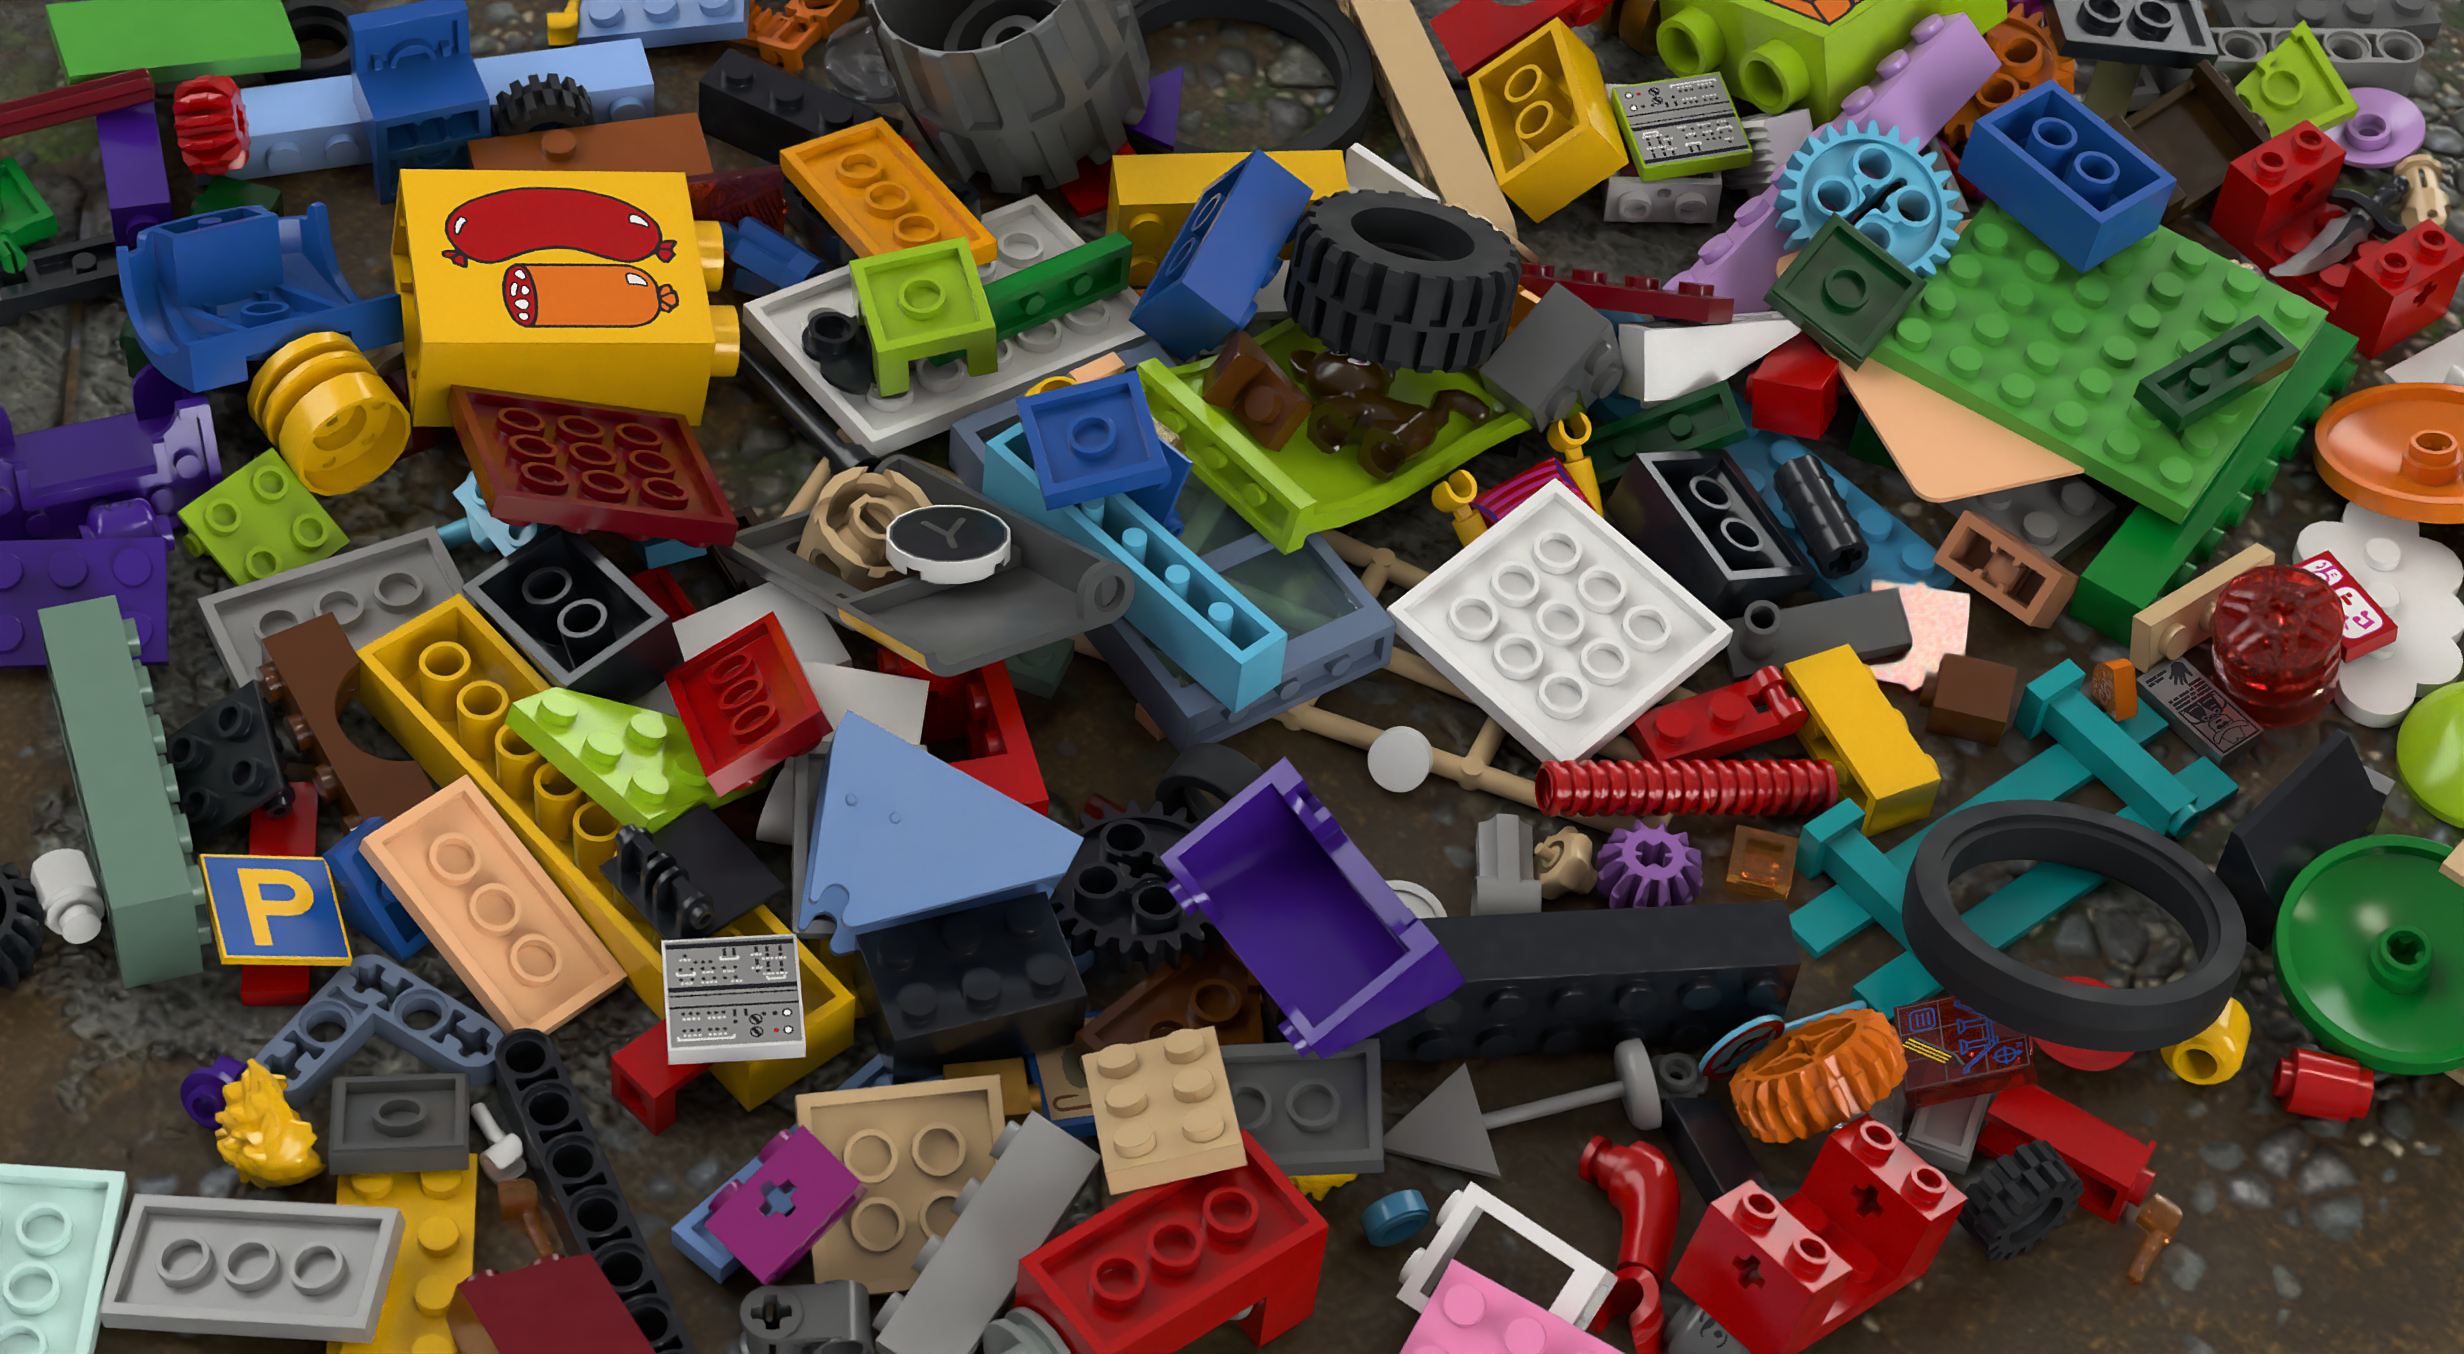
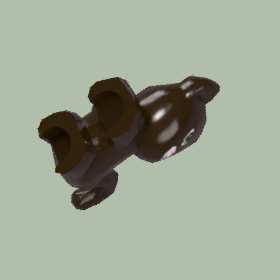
M1326 347L1319 353H1315L1309 350L1297 349L1291 351L1288 360L1295 381L1304 385L1312 401L1316 403L1308 418L1306 437L1320 451L1327 454L1335 453L1344 446L1360 444L1361 447L1357 454L1358 464L1368 474L1379 480L1388 479L1404 463L1414 460L1425 453L1435 442L1439 431L1449 422L1450 412L1456 411L1478 425L1485 424L1490 418V409L1487 404L1477 396L1458 388L1439 390L1434 393L1429 408L1421 404H1410L1390 398L1388 394L1391 384L1395 381L1396 370L1383 368V364L1372 361L1364 363L1352 359L1350 354L1341 350L1335 352Z

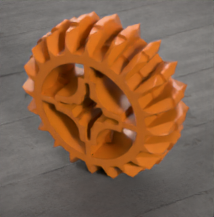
M1863 1008L1859 1011L1857 1009H1847L1838 1015L1829 1013L1822 1019L1813 1022L1808 1020L1805 1025L1799 1028L1787 1030L1786 1034L1778 1039L1767 1041L1766 1047L1751 1053L1747 1062L1739 1065L1729 1083L1735 1104L1734 1108L1744 1126L1747 1125L1752 1137L1760 1138L1762 1142L1774 1143L1778 1141L1779 1143H1789L1797 1137L1807 1140L1815 1133L1824 1130L1829 1132L1832 1127L1840 1123L1850 1122L1851 1118L1857 1114L1870 1111L1876 1101L1887 1098L1891 1093V1089L1897 1087L1903 1080V1074L1908 1068L1903 1054L1905 1050L1895 1027L1889 1024L1884 1013L1875 1012L1874 1009Z

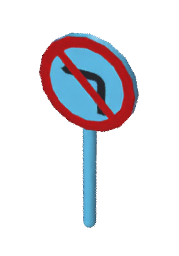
M1858 1000L1785 1024L1780 1016L1774 1014L1751 1020L1731 1031L1714 1044L1703 1056L1698 1066L1699 1072L1702 1077L1707 1076L1708 1080L1724 1078L1733 1074L1740 1064L1747 1062L1751 1053L1762 1050L1766 1047L1767 1041L1778 1039L1785 1035L1787 1030L1799 1028L1805 1025L1808 1020L1813 1022L1822 1019L1829 1013L1838 1015L1847 1009H1857L1858 1011L1863 1008L1866 1009V1002Z

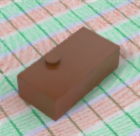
M697 112L467 140L469 170L685 172L686 178H688L686 180L687 186L694 177H697L688 188L689 194L696 197V199H692V210L716 181ZM711 175H713V178L711 180L706 179V176H709V178H711ZM700 178L709 182L701 186L697 185V181ZM699 186L702 188V192L699 195H694L691 193V189ZM695 188L693 192L699 193L700 190ZM715 188V189L711 192V194H710V203H711V204H712V201H711V199H712V198H711V197H712V194H714L713 192H714L717 188ZM719 189L715 196V205L720 203ZM707 195L695 209V212L700 213L706 210L701 209L708 203ZM720 205L713 209H710V212L714 220L718 222L719 220L715 214V211H717L719 215ZM705 212V213H702V214H701V215L705 216L706 218H709V217H710L709 214H708V212ZM692 213L693 216H695V217H697V218H699V219H701V220H703V221H707V220H705V219L699 217L698 215Z

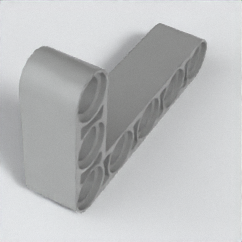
M2209 27L2219 53L2213 67L2216 71L2226 74L2234 87H2236L2255 69L2257 63L2270 51L2273 52L2289 37L2290 32L2294 28ZM2310 28L2347 89L2373 87L2390 90L2404 97L2408 96L2424 55V45L2414 34L2398 29ZM2148 65L2151 76L2162 95L2188 80L2193 72V69H2175L2172 67Z

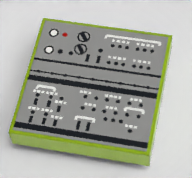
M1720 72L1612 88L1610 102L1641 182L1751 166L1753 151Z

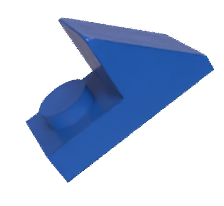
M382 816L369 817L325 852L322 857L349 896L348 899L339 905L342 919L396 961L405 962L430 940L358 850L363 838L387 824Z

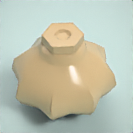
M1566 826L1558 834L1548 836L1544 844L1539 843L1535 847L1534 853L1536 855L1533 857L1534 880H1540L1541 896L1543 898L1554 900L1569 892L1588 894L1596 884L1598 871L1591 865L1592 841L1587 835L1580 834L1575 827Z

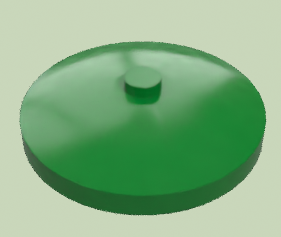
M2375 835L2358 838L2342 843L2315 858L2300 872L2288 889L2273 930L2272 958L2275 975L2284 998L2298 1020L2318 1040L2344 1057L2357 1059L2359 1064L2368 1068L2401 1075L2438 1074L2464 1067V888L2439 872L2442 863L2455 848L2433 840L2408 835Z

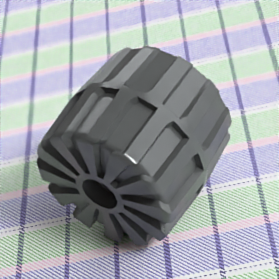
M865 0L869 20L902 104L931 151L937 150L950 174L966 184L976 171L990 175L991 191L996 193L1020 194L1022 177L1039 175L1045 189H1053L1075 181L1080 177L1076 161L1086 155L1096 165H1102L1108 161L1128 140L1123 124L1135 126L1145 114L1151 94L1147 80L1150 73V60L1131 0Z

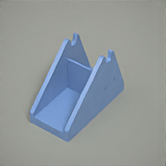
M847 710L834 733L822 765L797 929L800 932H805L814 917L818 915L830 916L836 924V931L830 941L829 950L834 956L841 957L855 953V935L1044 891H1046L1050 899L1061 878L1069 868L1084 838Z

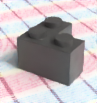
M1556 281L1479 369L1487 393L1541 433L1552 420L1557 422L1559 419L1564 418L1575 402L1587 410L1597 397L1600 399L1607 397L1621 380L1624 364L1612 322Z

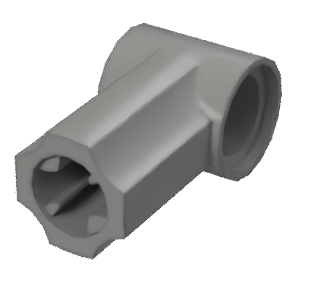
M1496 814L1488 821L1479 822L1476 834L1477 876L1474 878L1472 888L1471 916L1541 912L1540 880H1534L1532 826L1525 824L1520 820L1519 815Z

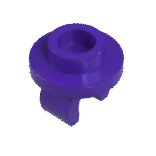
M222 1055L214 1062L211 1068L204 1067L191 1072L183 1081L180 1089L181 1101L187 1113L197 1123L212 1130L222 1128L223 1125L215 1120V1113L223 1112L227 1105L222 1093L223 1086L238 1081L247 1070L248 1064Z

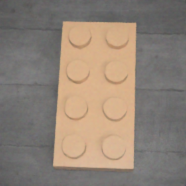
M467 774L363 838L358 848L359 852L505 1035L513 1030L523 1028L536 1029L549 1035L621 987L628 977V974Z

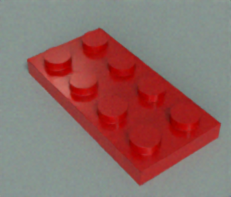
M773 611L663 675L704 774L719 798L732 790L739 791L754 785L763 777L766 770L790 756L799 757L809 753L820 744L824 736L834 731L786 631Z

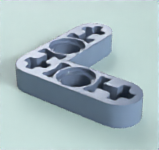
M362 955L353 958L350 966H343L270 1040L254 1059L271 1074L276 1073L286 1076L295 1068L296 1079L291 1080L287 1078L286 1083L289 1085L283 1091L285 1101L290 1106V1109L293 1110L308 1102L375 1032L442 1073H469L470 1086L485 1085L496 1079L495 1049L497 1043L504 1035L501 1029L492 1021L391 960L379 955ZM376 983H380L382 993L371 987ZM359 985L369 988L363 994L358 992ZM388 1002L392 1004L390 1011H388ZM418 1010H430L441 1018L437 1025L427 1030H415L409 1028L404 1023L405 1018L409 1014ZM323 1022H335L346 1029L343 1036L329 1043L318 1042L308 1035L313 1027ZM454 1029H456L457 1038L452 1036ZM483 1046L487 1048V1055L485 1056L475 1051ZM463 1047L475 1053L466 1058L463 1056ZM297 1050L302 1055L299 1059L297 1057Z

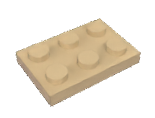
M1214 1026L1197 1030L1181 1029L1165 1037L1130 1045L1114 1044L1101 1051L1082 1055L1110 1195L1247 1165L1243 1141Z

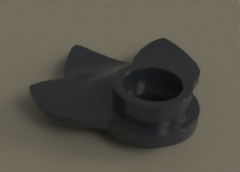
M823 312L815 315L802 333L801 347L803 352L810 359L820 363L821 375L830 385L849 394H867L871 387V382L877 383L873 369L872 345L866 325L859 326L856 315L851 318L839 312ZM913 360L908 361L909 377L916 373L917 365Z

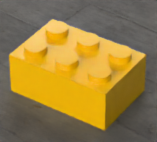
M1558 17L1467 78L1498 187L1537 224L1556 211L1563 209L1571 201L1601 181L1611 177L1616 171L1629 163L1596 56Z

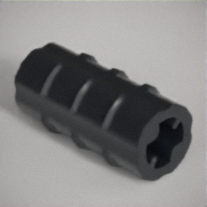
M1804 455L1791 459L1780 466L1773 476V488L1783 504L1782 510L1789 515L1795 526L1794 532L1802 538L1807 547V555L1813 558L1820 573L1825 578L1838 579L1859 570L1869 558V546L1859 530V523L1852 518L1846 507L1847 501L1840 497L1834 486L1835 480L1827 474L1821 461L1815 456Z

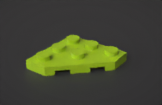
M554 687L513 702L505 720V724L621 824L624 826L634 824L637 828L645 827L652 835L703 804H706L713 810L766 788L775 767H771L766 770L763 777L754 785L739 791L732 790L719 798L704 774L680 717L559 687Z

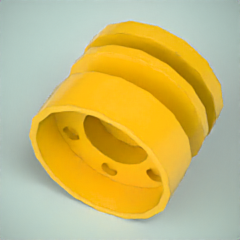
M333 331L311 333L286 344L269 357L257 372L247 395L249 415L276 449L280 451L282 458L310 492L324 496L348 494L373 482L386 472L404 451L411 433L410 413L384 380L378 376L376 370L350 337Z

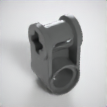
M833 1280L822 1284L768 1285L756 1288L747 1294L741 1303L740 1322L744 1331L740 1337V1354H769V1344L776 1345V1354H875L868 1289L859 1282ZM767 1304H773V1316L766 1317Z

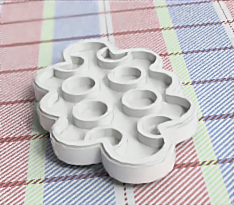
M2350 501L2345 507L2340 522L2320 521L2308 525L2300 532L2292 554L2293 565L2329 550L2398 626L2396 641L2345 664L2286 598L2287 608L2296 619L2288 646L2290 655L2298 667L2312 676L2333 682L2335 703L2343 714L2356 723L2371 728H2388L2399 724L2405 719L2415 697L2424 698L2441 687L2456 683L2459 677L2463 658L2461 650L2456 643L2460 641L2464 632V605L2456 595L2462 583L2464 570L2462 562L2451 549L2440 542L2419 537L2418 522L2383 515Z

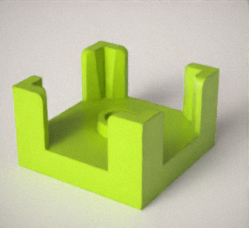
M966 236L849 261L853 307L859 326L866 325L872 345L874 375L881 397L907 392L910 389L908 361L966 349L967 371L970 377L998 372L996 326Z

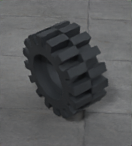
M547 73L546 82H540L538 74L529 75L528 80L530 84L522 86L519 80L509 84L512 94L509 95L501 90L496 96L498 105L491 104L490 124L493 137L532 133L527 131L545 122H561L551 130L597 124L586 89L582 85L577 87L575 79L568 76L560 84L558 74Z
M2033 1140L2028 1147L2022 1144L2015 1148L2013 1155L2010 1157L2005 1153L1997 1159L1998 1165L1992 1170L1986 1168L1979 1174L1981 1180L1978 1183L1970 1184L1964 1191L1968 1199L1957 1220L1990 1260L1993 1259L1994 1262H2000L2003 1258L2006 1260L2013 1259L2020 1249L2025 1253L2033 1248V1243L2037 1239L2045 1240L2051 1235L2049 1230L2054 1225L2061 1226L2067 1219L2065 1213L2075 1210L2079 1204L2077 1198L2083 1196L2084 1188L2082 1186L2084 1183L2046 1140L2043 1142Z

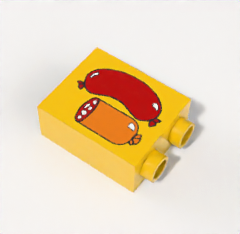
M400 169L390 255L395 293L401 295L404 329L402 348L413 427H454L446 407L451 384L685 415L690 426H701L710 377H734L736 375L740 353V332L738 315L734 305H709L707 292H718L722 283L724 266L722 230L718 221H694L685 172Z

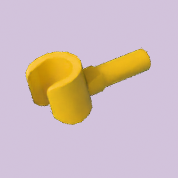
M569 0L564 12L547 13L548 46L579 44L577 37L581 0Z

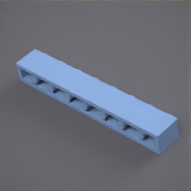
M641 38L473 59L489 96L490 107L491 104L498 105L496 96L501 90L509 95L512 94L509 85L512 82L519 80L522 86L530 84L528 76L538 74L540 82H546L547 73L558 74L560 84L568 76L575 79L577 87L582 85L586 89L597 124L654 117V82ZM351 75L240 89L242 102L246 105L247 121L250 124L248 127L251 141L248 147L250 156L247 164L243 165L242 169L228 171V174H223L222 176L246 180L373 163L372 147L353 102ZM561 122L541 123L527 132L548 131L558 126ZM209 174L196 175L198 186L210 184L214 176H209Z

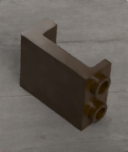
M2206 59L2195 65L2188 80L2125 120L2119 113L2105 120L2108 125L2177 179L2160 221V225L2167 227L2220 193L2229 163L2272 139L2265 120L2259 114L2251 112L2236 95L2235 87L2229 77L2221 71H2216Z

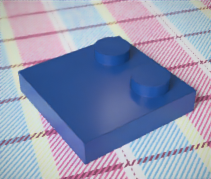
M1137 370L1016 399L1018 416L1047 511L1169 482L1167 463Z

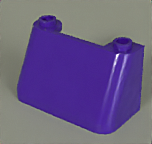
M151 363L144 366L136 374L132 382V400L135 412L14 436L8 414L0 404V541L79 539L78 526L87 524L86 519L92 508L134 498L147 500L156 516L167 514L172 529L186 526L178 517L177 512L223 481L210 404L204 391L193 393L165 377Z
M1284 757L1161 855L1160 859L1175 876L1165 886L1187 914L1191 916L1201 908L1288 1017L1277 1027L1301 1057L1304 1058L1314 1050L1321 1060H1324L1445 999L1463 985L1466 980L1438 940L1420 919L1418 920L1414 913L1405 906L1341 829L1326 807L1311 793L1306 786L1307 783Z

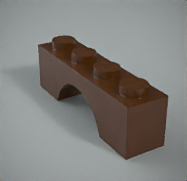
M332 611L261 639L262 665L255 669L259 686L269 703L278 701L285 712L286 717L283 718V723L288 739L297 753L306 750L315 766L311 768V773L319 795L325 803L334 801L343 818H340V827L344 837L369 817L382 816L386 823H389L435 794L418 761H391L374 757L357 748L342 732L338 720L349 703L360 694V659Z

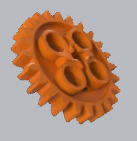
M2019 3L2010 13L2007 12L2008 18L1982 35L2002 63V66L1935 135L1937 137L1942 134L1945 135V143L1951 149L1959 141H1964L1967 145L1974 122L1977 119L2050 79H2053L2070 94H2074V59L2058 56L2049 26L2044 27L2042 12L2039 11L2026 19L2024 18V4Z

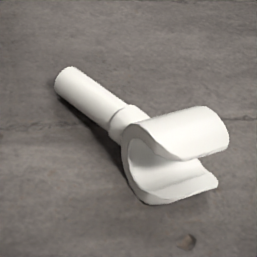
M477 1103L471 1108L470 1113L490 1145V1148L479 1155V1161L489 1179L495 1185L502 1188L527 1170L526 1162L521 1158L523 1154L522 1141L512 1133L506 1136L504 1131L497 1125L484 1103Z

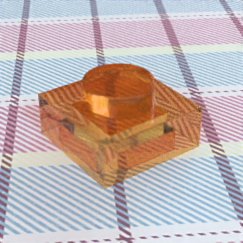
M1737 825L1732 842L1724 889L1779 901L1785 900L1786 902L1791 887L1799 838Z

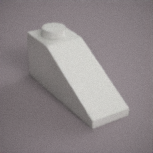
M1778 311L1733 314L1732 322L1668 319L1619 323V350L1624 364L1623 374L1619 381V394L1640 400V407L1643 409L1652 408L1729 378L1802 332V330Z

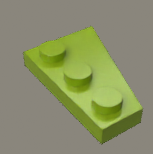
M2304 19L2290 32L2288 38L2273 52L2270 51L2257 63L2255 69L2235 87L2236 95L2251 112L2259 114L2265 120L2272 138L2306 119L2324 132L2355 118L2359 109Z

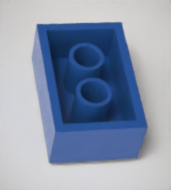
M2053 79L2044 82L1977 119L1974 122L1957 170L2081 274L2156 231L2177 182L2176 178Z
M1259 148L1204 188L1128 321L1183 362L1203 349H1206L1208 352L1213 351L1230 330L1235 333L1239 329L1243 330L1257 311L1258 304L1252 300L1258 289L1265 288L1279 272L1283 260L1278 254L1284 243L1289 244L1295 239L1299 219L1314 190Z

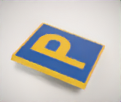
M199 854L197 863L203 879L207 906L221 964L351 965L353 959L329 866L323 857Z

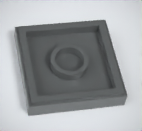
M469 1073L333 1078L328 1152L330 1175L469 1169Z

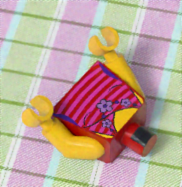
M1578 412L1571 416L1570 425L1574 432V439L1566 434L1562 419L1553 422L1548 429L1547 439L1551 447L1565 454L1566 461L1562 463L1556 456H1553L1477 496V483L1474 477L1465 470H1458L1451 474L1448 480L1449 483L1443 481L1434 487L1431 496L1432 503L1439 511L1444 513L1453 512L1455 519L1452 521V525L1464 548L1554 478L1559 480L1604 519L1600 490L1590 456L1583 455L1581 445L1590 438L1592 432L1591 422L1585 414Z

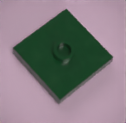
M1834 212L1768 290L1763 301L1854 371H1857L1878 343L1919 296L1927 282Z

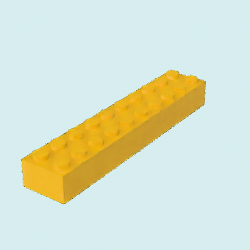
M460 593L355 651L360 659L359 702L413 759L418 761L419 765L442 789L466 774L470 777L628 974L625 982L661 1020H664L666 1017L661 941L664 940L599 871L600 865L617 856L618 846L615 844L614 839L616 834L625 826L505 724L513 702L549 690L552 687ZM763 904L708 938L793 933ZM798 938L797 947L806 1041L805 1057L714 1062L708 1068L748 1112L854 1044L855 997Z

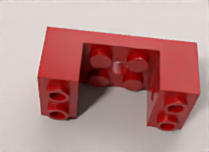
M2306 119L2229 163L2209 227L2252 263L2257 265L2282 288L2328 311L2325 321L2358 337L2359 342L2356 349L2367 359L2372 360L2446 315L2464 270V246L2428 218L2386 244L2369 232L2367 241L2356 243L2348 256L2325 269L2300 276L2271 275L2269 273L2270 268L2287 261L2303 250L2322 232L2330 219L2340 218L2347 214L2339 206L2328 204L2326 198L2334 189L2347 151Z
M885 646L878 647L877 659L880 673L930 681L920 744L964 737L966 751L970 760L948 763L949 765L1047 818L1049 797L1004 659L955 676L940 677Z
M1866 1113L1829 1134L1800 1190L1780 1203L1752 1180L1711 1202L1670 1280L1751 1353L1797 1354L1925 1274L1968 1198L1947 1181V1178L1941 1171L1927 1164L1900 1141L1889 1127L1878 1122L1869 1113Z

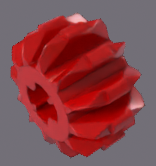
M214 74L196 76L194 80L184 81L181 85H178L174 93L175 103L172 107L175 115L174 127L177 131L178 146L181 147L183 161L195 175L209 174V176L228 174V171L242 169L243 165L247 164L250 156L248 148L251 144L248 132L250 124L247 121L246 105L242 102L241 90L236 86V83L229 75L215 77Z

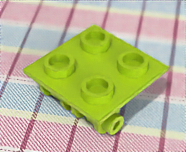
M273 447L177 512L178 517L188 527V534L182 538L188 552L194 557H199L202 554L212 556L236 586L330 558L351 542Z

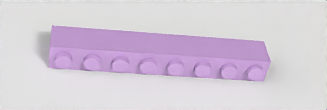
M1965 12L1942 17L1937 13L1932 14L1920 21L1911 30L1910 34L1913 39L1903 49L1891 53L1877 65L1876 71L1878 75L1868 85L1856 89L1841 103L1843 111L1832 122L1820 126L1810 135L1818 139L1824 128L1828 125H1831L1840 135V131L1847 120H1853L1859 133H1863L1869 122L1876 120L1879 135L1886 137L1895 125L1899 127V142L1904 145L1912 138L1919 137L1920 143L1916 153H1919L2002 66V63ZM1786 163L1781 165L1771 175L1770 180L1773 184L1761 196L1750 199L1736 211L1734 217L1737 221L1725 233L1716 235L1700 248L1698 255L1701 258L1691 269L1674 276L1665 284L1663 289L1678 291L1679 282L1714 285L1713 296L1734 299L1733 314L1767 312L1771 308L1769 304L1763 301V298L1778 280L1776 265L1779 258L1802 251L1801 249L1785 251L1783 246L1793 232L1778 230L1775 226L1782 213L1785 212L1773 207V202L1780 191H1782L1776 184L1783 171L1788 169L1785 166ZM1860 168L1862 173L1868 178L1878 179L1869 169ZM1819 199L1822 206L1827 210L1838 211L1831 202ZM1857 211L1849 223L1851 224L1861 213ZM1653 316L1655 320L1677 319V318Z

